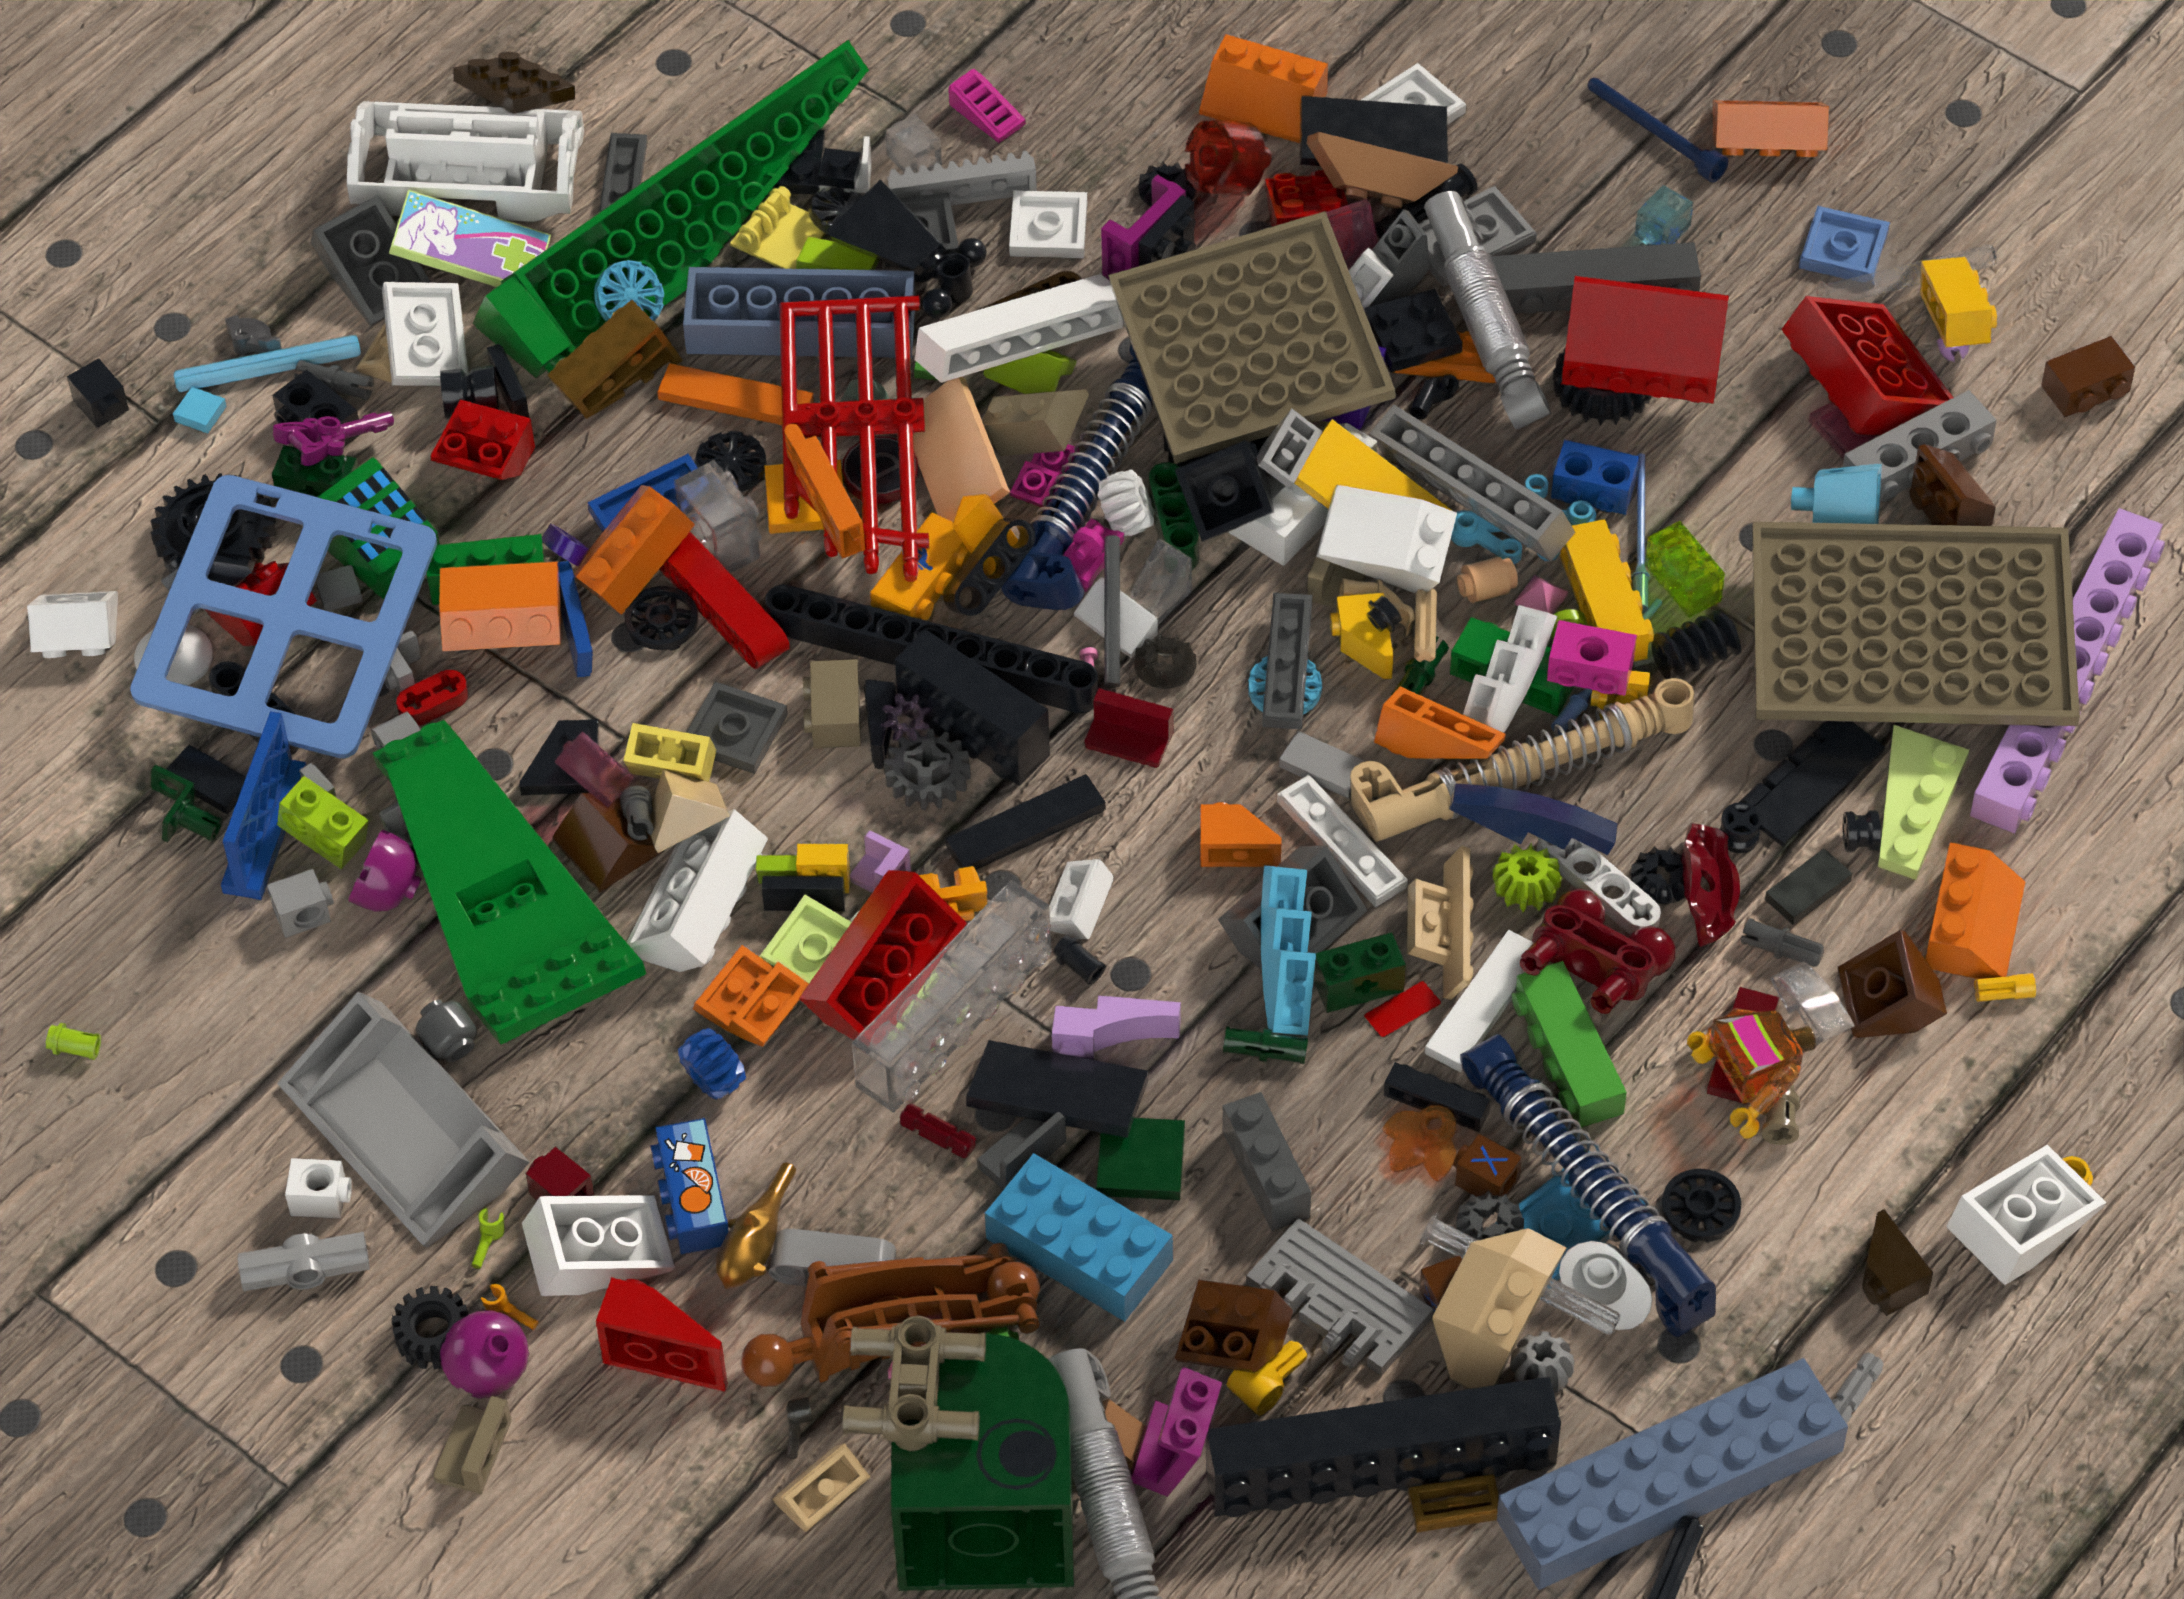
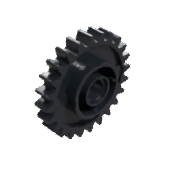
M219 473L214 481H210L207 475L204 474L199 484H196L191 479H187L188 487L186 489L174 486L176 496L164 495L162 497L164 507H155L157 518H153L150 521L153 530L150 533L158 557H163L164 564L181 551L185 554L212 486L222 476V473ZM258 494L256 503L271 507L270 499ZM243 509L236 510L231 517L218 552L251 556L252 559L263 560L265 558L263 548H272L271 537L276 536L274 525L276 519Z

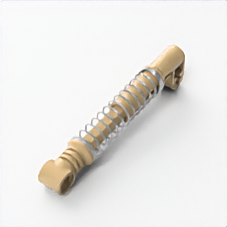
M1670 678L1663 680L1656 686L1654 693L1641 697L1639 700L1631 701L1630 704L1615 702L1605 705L1603 710L1597 708V721L1593 722L1589 715L1584 713L1582 715V727H1579L1573 719H1569V732L1565 733L1560 725L1556 724L1554 726V738H1551L1549 733L1542 729L1540 732L1541 743H1537L1534 737L1528 735L1525 743L1520 744L1514 740L1512 748L1506 750L1505 747L1499 746L1498 753L1491 754L1488 759H1470V764L1465 766L1458 762L1456 769L1452 771L1444 767L1443 770L1439 769L1427 775L1424 782L1403 790L1388 768L1383 764L1375 761L1362 762L1353 768L1350 775L1352 808L1375 842L1382 841L1438 818L1445 821L1457 818L1459 814L1449 810L1452 789L1456 783L1495 786L1512 790L1518 788L1519 790L1526 791L1530 783L1539 786L1543 783L1544 777L1553 781L1556 779L1558 772L1568 775L1571 772L1572 766L1581 770L1584 768L1586 761L1596 764L1600 756L1609 759L1612 757L1614 750L1619 753L1629 751L1636 747L1639 740L1650 737L1652 734H1658L1660 731L1669 734L1683 733L1693 723L1694 690L1687 681L1682 679ZM1599 712L1602 714L1603 719H1600ZM1585 717L1590 724L1586 725ZM1571 723L1575 726V730H1572ZM1610 746V754L1605 755L1601 752V749ZM1596 751L1597 758L1595 760H1590L1587 757V754ZM1583 757L1582 765L1577 766L1573 762L1574 759ZM1568 762L1569 769L1567 771H1562L1559 768V765ZM1555 768L1554 776L1550 777L1545 773L1546 770ZM1372 796L1377 797V800L1372 801Z

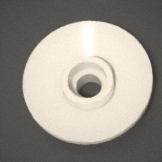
M187 625L167 674V680L188 686L199 680L210 668L213 660L212 645L207 635L200 629ZM153 630L146 634L136 647L134 654L136 670Z

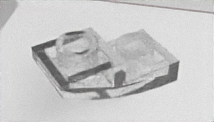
M1805 961L1770 977L1787 1012L1791 1014L1798 1010L1816 1045L1847 1032L1855 1026L1832 989Z

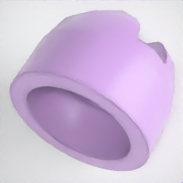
M1941 338L1936 340L1941 355L1948 361L1955 362L1953 352L1959 351L1962 359L1968 354L1969 345L1945 347Z

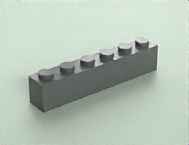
M1695 242L1490 256L1515 314L1559 310L1570 311L1575 276L1698 292L1700 289L1701 274Z

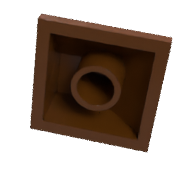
M1903 930L1897 931L1838 966L1852 1036L1856 1038L1915 1033L1947 1014L1939 978L1908 934Z

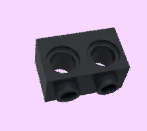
M307 369L272 395L276 410L274 417L278 424L303 422L306 418L318 420L321 417L327 416L338 419L340 424L359 419L357 409ZM358 436L346 438L345 446L352 442L354 439H356Z

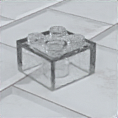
M712 460L674 480L677 507L695 524L690 532L730 574L760 558L758 541L761 540V534L756 524V517L759 516L757 506L750 496L744 497L738 490L735 478L729 471L724 472L715 460Z

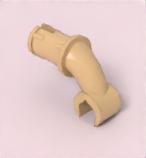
M1342 578L1339 596L1384 593V597L1394 605L1402 617V621L1399 623L1405 626V636L1411 632L1415 620V611L1412 607L1404 604L1391 589L1383 585L1381 579H1377L1376 582H1364Z

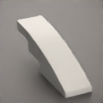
M1521 605L1518 606L1508 642L1497 639L1486 677L1475 674L1463 715L1503 733L1506 731L1522 703L1544 656L1557 619L1556 615Z

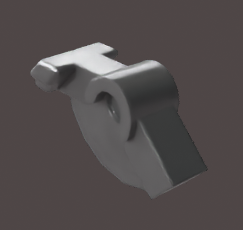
M238 315L225 319L227 330L232 338L234 351L237 354L247 355L252 352L265 353L282 349L280 338L272 337L270 328L264 322L254 318L240 319Z

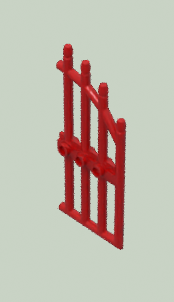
M919 296L780 302L783 484L786 517L789 519L798 517L800 510L799 496L815 512L816 510L787 456L785 427L789 424H796L805 438L815 435L816 437H821V446L836 474V436L859 435L862 521L865 541L863 562L865 571L868 574L877 573L879 567V543L901 546L905 580L914 582L917 580L919 573L917 564L918 548L930 549L929 533H917L913 433L925 432L924 399L912 398L909 311H920ZM893 312L897 399L874 400L871 313ZM856 314L858 401L835 402L833 315ZM818 316L820 403L797 404L795 317ZM898 433L901 531L878 528L876 434ZM823 525L826 555L835 557L838 555V551Z

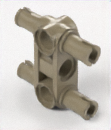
M913 1316L904 1320L903 1323H897V1325L892 1326V1330L852 1327V1356H890L893 1364L889 1404L885 1403L884 1408L845 1405L843 1412V1434L883 1435V1439H887L888 1442H895L897 1446L907 1451L920 1450L927 1444L937 1442L938 1437L978 1440L979 1411H939L937 1397L940 1364L944 1363L945 1359L979 1360L984 1362L986 1333L946 1332V1328H942V1325H935L933 1321L922 1316ZM919 1341L927 1343L922 1347H914L910 1345L914 1342ZM912 1419L919 1421L918 1424L912 1426L902 1424Z

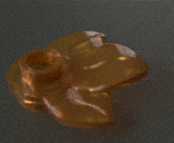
M1433 1105L1424 1108L1420 1113L1405 1110L1389 1118L1382 1130L1387 1136L1395 1140L1389 1151L1391 1170L1393 1172H1401L1423 1164L1428 1174L1436 1182L1446 1177L1453 1167V1162L1457 1155L1451 1140L1457 1128L1452 1112L1443 1106ZM1434 1119L1442 1121V1126L1439 1129H1428L1430 1121Z

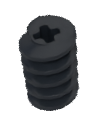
M1717 610L1712 611L1708 617H1697L1694 623L1686 621L1680 628L1673 626L1666 633L1658 632L1654 635L1653 642H1651L1655 663L1666 679H1670V669L1672 668L1677 676H1685V663H1687L1692 671H1698L1700 669L1699 658H1701L1706 666L1713 665V653H1715L1719 660H1726L1728 658L1727 647L1733 655L1737 656L1742 652L1740 639L1734 623L1724 613Z

